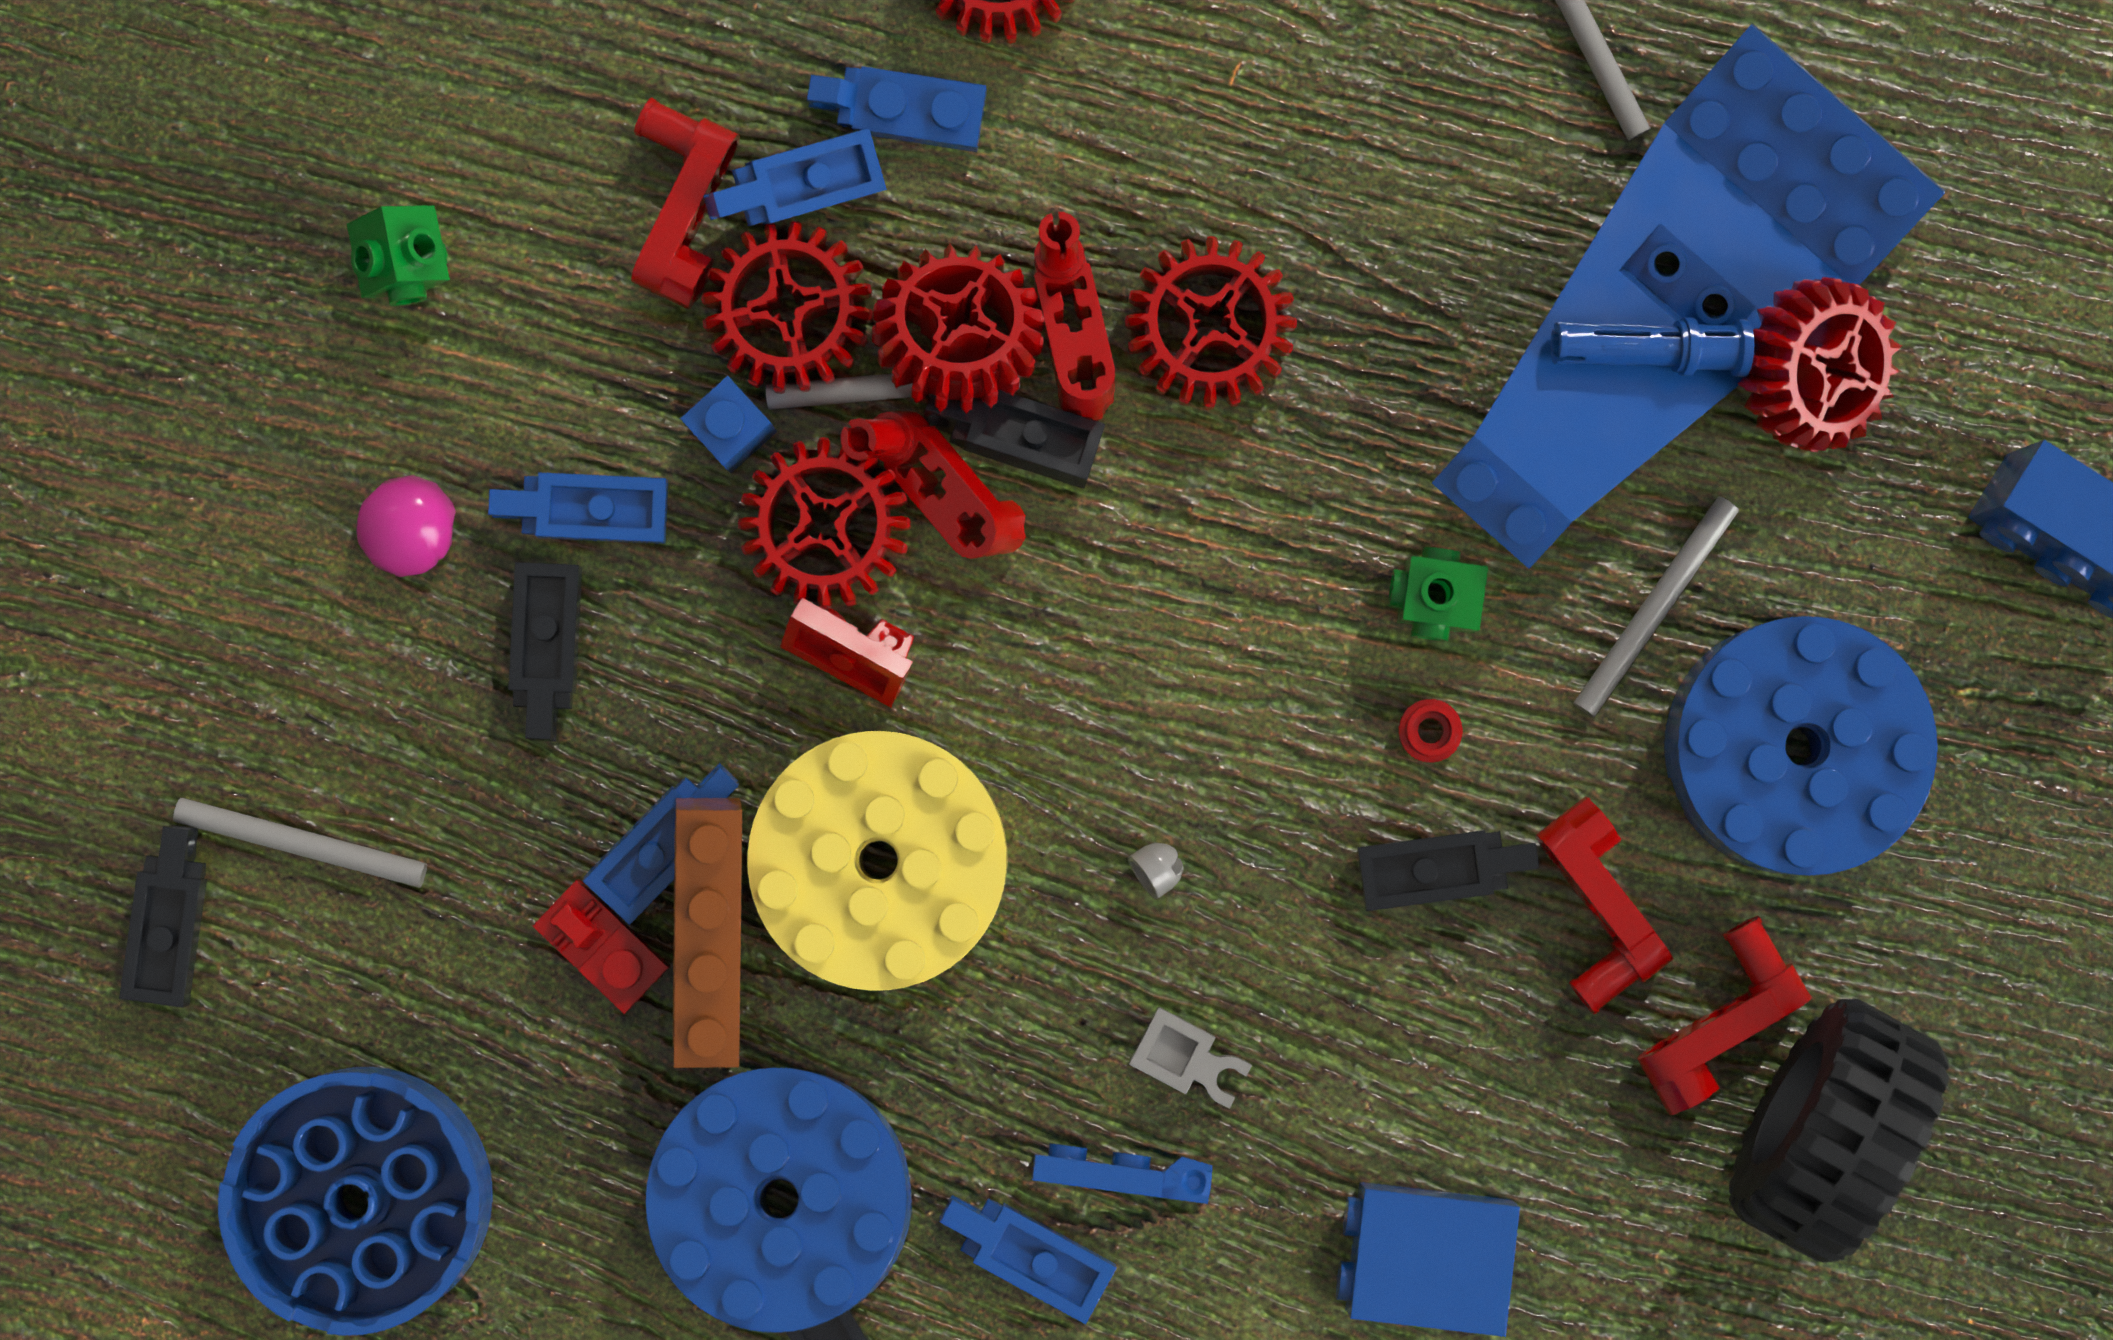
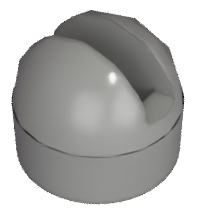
M1154 842L1146 845L1128 857L1135 876L1154 899H1158L1173 889L1180 881L1184 870L1183 863L1178 858L1176 849L1164 843Z

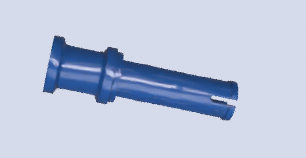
M1684 317L1680 321H1675L1672 326L1662 327L1613 324L1583 325L1556 322L1551 332L1550 352L1552 362L1559 365L1577 363L1631 366L1659 365L1670 366L1672 371L1677 372L1680 376H1691L1696 370H1729L1733 377H1746L1753 363L1754 333L1751 322L1748 319H1736L1731 325L1698 324L1695 318Z

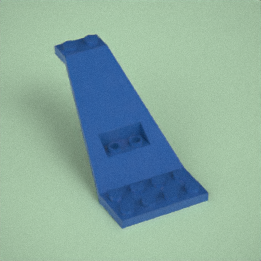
M1752 23L1664 122L1477 432L1439 473L1432 484L1530 569L1575 519L1738 386L1737 383L1744 378L1733 377L1729 370H1696L1691 376H1680L1677 372H1673L1670 366L1554 364L1551 359L1550 340L1551 332L1556 322L1583 325L1613 324L1662 327L1672 326L1675 321H1680L1684 317L1695 318L1698 324L1731 325L1736 319H1748L1753 329H1759L1761 322L1757 309L1766 308L1767 306L1774 307V292L1785 289L1791 290L1794 281L1830 277L1841 279L1842 282L1860 285L1945 194V190ZM1666 251L1674 253L1680 262L1679 269L1671 274L1661 272L1656 265L1658 254ZM1710 294H1720L1726 299L1728 309L1721 315H1711L1704 308V299Z

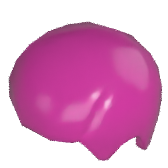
M415 475L388 479L376 488L363 501L360 507L356 525L358 544L377 569L398 577L425 573L435 567L438 561L445 557L452 545L453 521L456 510L452 501L435 482Z

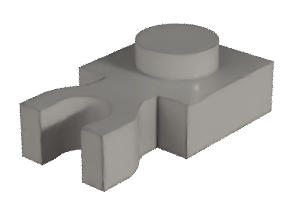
M1159 1006L1129 1061V1065L1184 1094H1187L1193 1080H1196L1203 1084L1214 1101L1229 1109L1235 1096L1222 1091L1217 1086L1218 1074L1224 1069L1232 1068L1247 1076L1252 1067L1251 1063L1237 1056H1220L1210 1053L1209 1050L1216 1038L1214 1035Z

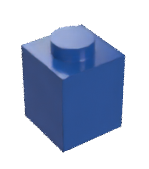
M728 375L680 418L730 474L777 433L772 423Z

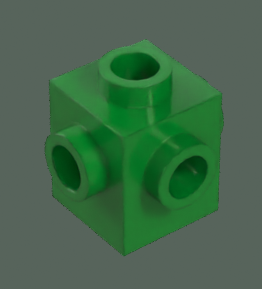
M435 205L381 206L347 223L352 249L351 265L358 278L361 298L388 297L390 306L411 305L426 300V290L450 280L447 268V250L441 239Z
M1423 547L1421 557L1410 556L1405 560L1404 570L1393 569L1388 607L1398 608L1396 623L1412 625L1411 637L1434 641H1449L1450 631L1468 634L1480 631L1488 566L1460 563L1461 552ZM1429 585H1435L1441 589L1443 593L1442 604H1437L1429 598Z

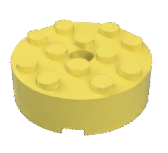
M865 731L833 738L817 745L791 763L769 788L758 808L749 837L747 853L749 885L755 907L767 931L779 947L804 969L824 980L853 989L869 991L893 990L916 985L936 977L960 961L977 944L992 922L1002 899L1008 867L1007 842L1002 820L993 799L978 777L963 762L937 745L915 736L888 731ZM876 841H883L891 845L896 851L898 858L895 871L884 879L872 877L864 870L862 864V856L869 844Z

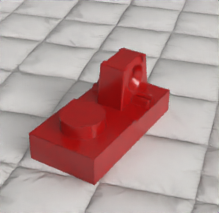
M801 598L790 616L780 647L891 708L901 692L913 661L907 659L914 636L888 623L884 619H881L866 636L858 632L857 627L846 622L844 617L834 609H822L810 601Z
M580 879L575 880L532 926L623 1014L628 1013L671 967Z

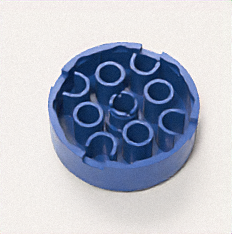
M1810 616L1789 617L1759 624L1742 630L1712 647L1690 669L1680 684L1668 714L1664 742L1668 778H1671L1677 798L1685 811L1684 815L1695 830L1715 849L1743 865L1772 873L1794 875H1824L1845 871L1875 858L1892 846L1912 825L1929 795L1936 769L1938 747L1936 725L1928 697L1919 679L1902 657L1884 641L1855 625L1840 620ZM1792 729L1802 730L1801 732L1806 735L1810 744L1811 755L1799 765L1794 764L1789 759L1785 749L1786 738Z
M379 1067L339 1069L302 1081L274 1096L248 1120L233 1143L234 1148L227 1163L223 1182H220L218 1217L224 1247L232 1266L249 1291L264 1306L287 1321L293 1320L311 1328L327 1331V1334L341 1336L370 1334L393 1328L422 1313L449 1292L471 1267L482 1247L491 1218L493 1202L492 1177L486 1151L478 1133L463 1111L448 1096L424 1080L404 1072ZM346 1184L356 1185L368 1193V1209L363 1217L352 1214L346 1208L343 1201V1189Z
M792 1068L756 1069L728 1077L697 1095L680 1111L667 1128L655 1151L646 1188L647 1223L655 1252L664 1270L677 1288L697 1307L727 1324L742 1329L775 1333L797 1331L822 1324L852 1309L879 1286L895 1264L903 1248L912 1214L911 1182L907 1159L895 1131L882 1113L862 1094L842 1082L818 1073ZM780 1179L790 1182L798 1193V1205L795 1211L785 1218L773 1215L766 1204L768 1187Z

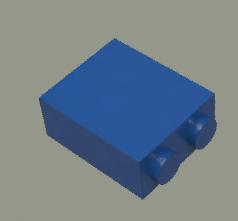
M1359 1182L1358 1198L1347 1197L1345 1204L1343 1235L1353 1236L1351 1261H1340L1336 1300L1346 1301L1345 1310L1350 1319L1506 1337L1520 1206L1511 1199Z

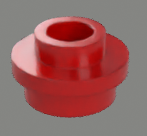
M1436 699L1421 700L1409 706L1401 716L1398 726V736L1403 749L1412 758L1426 763L1439 762L1450 757L1459 747L1463 734L1462 722L1457 712L1449 704ZM1425 719H1433L1440 725L1441 735L1434 743H1426L1419 737L1418 727Z

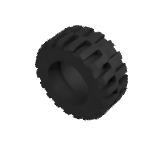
M1859 999L1837 1000L1836 1003H1831L1824 1008L1822 1015L1815 1017L1808 1025L1806 1033L1801 1039L1798 1038L1789 1051L1788 1058L1777 1070L1771 1080L1772 1084L1765 1097H1762L1755 1111L1756 1115L1753 1122L1747 1128L1742 1140L1743 1146L1736 1157L1732 1169L1734 1176L1730 1180L1728 1190L1731 1194L1729 1202L1737 1217L1741 1221L1817 1262H1838L1844 1260L1846 1255L1855 1253L1860 1248L1862 1241L1865 1238L1869 1239L1877 1230L1880 1220L1885 1213L1889 1214L1897 1202L1898 1194L1904 1184L1909 1182L1917 1167L1915 1164L1922 1150L1926 1149L1933 1132L1931 1129L1935 1119L1940 1115L1944 1103L1942 1095L1947 1089L1949 1075L1946 1072L1949 1068V1062L1939 1043Z

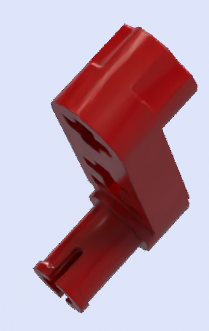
M651 97L640 112L634 133L639 137H645L684 156V165L637 258L631 282L689 310L703 292L709 279L707 276L714 263L713 258L690 247L707 213L704 195L718 191L737 150L740 134L707 118H703L698 122L659 103Z
M1058 212V224L1053 225V216L1050 213L1041 220L1039 225L1040 241L1034 250V288L1038 295L1039 310H1042L1045 320L1044 331L1058 387V403L1064 411L1098 421L1103 418L1106 409L1114 402L1115 366L1091 265L1086 262L1084 248L1079 241L1080 226L1077 220L1066 212ZM1072 293L1076 315L1079 319H1084L1082 320V330L1078 332H1070L1069 326L1066 323H1062L1064 320L1062 296ZM1091 380L1092 388L1095 387V389L1081 390V383L1078 381Z
M909 410L880 413L874 419L857 418L850 420L848 423L852 428L844 427L842 429L840 440L845 454L851 459L858 461L876 457L883 461L884 468L886 470L891 469L895 473L896 478L894 480L951 548L960 556L969 559L1013 553L1021 547L1026 538L1024 530L1026 515L1022 508L1013 500L998 501L935 426H931L919 413ZM920 461H921V463L925 466V467H913L914 464H916V463H918V462H920ZM944 471L946 474L941 483L946 493L936 494L933 490L938 483L937 477L933 472Z
M1585 796L1537 833L1535 838L1553 864L1613 939L1611 943L1613 950L1577 979L1569 982L1578 998L1595 1015L1600 1011V1008L1635 981L1646 982L1673 961L1674 958L1651 925L1599 860V858L1619 844L1621 838L1605 814L1590 798Z
M1760 916L1749 918L1723 934L1752 982L1748 986L1749 991L1654 1044L1637 1057L1638 1062L1669 1115H1675L1700 1104L1720 1089L1706 1064L1707 1061L1783 1019L1812 999L1793 964L1785 965L1762 925Z

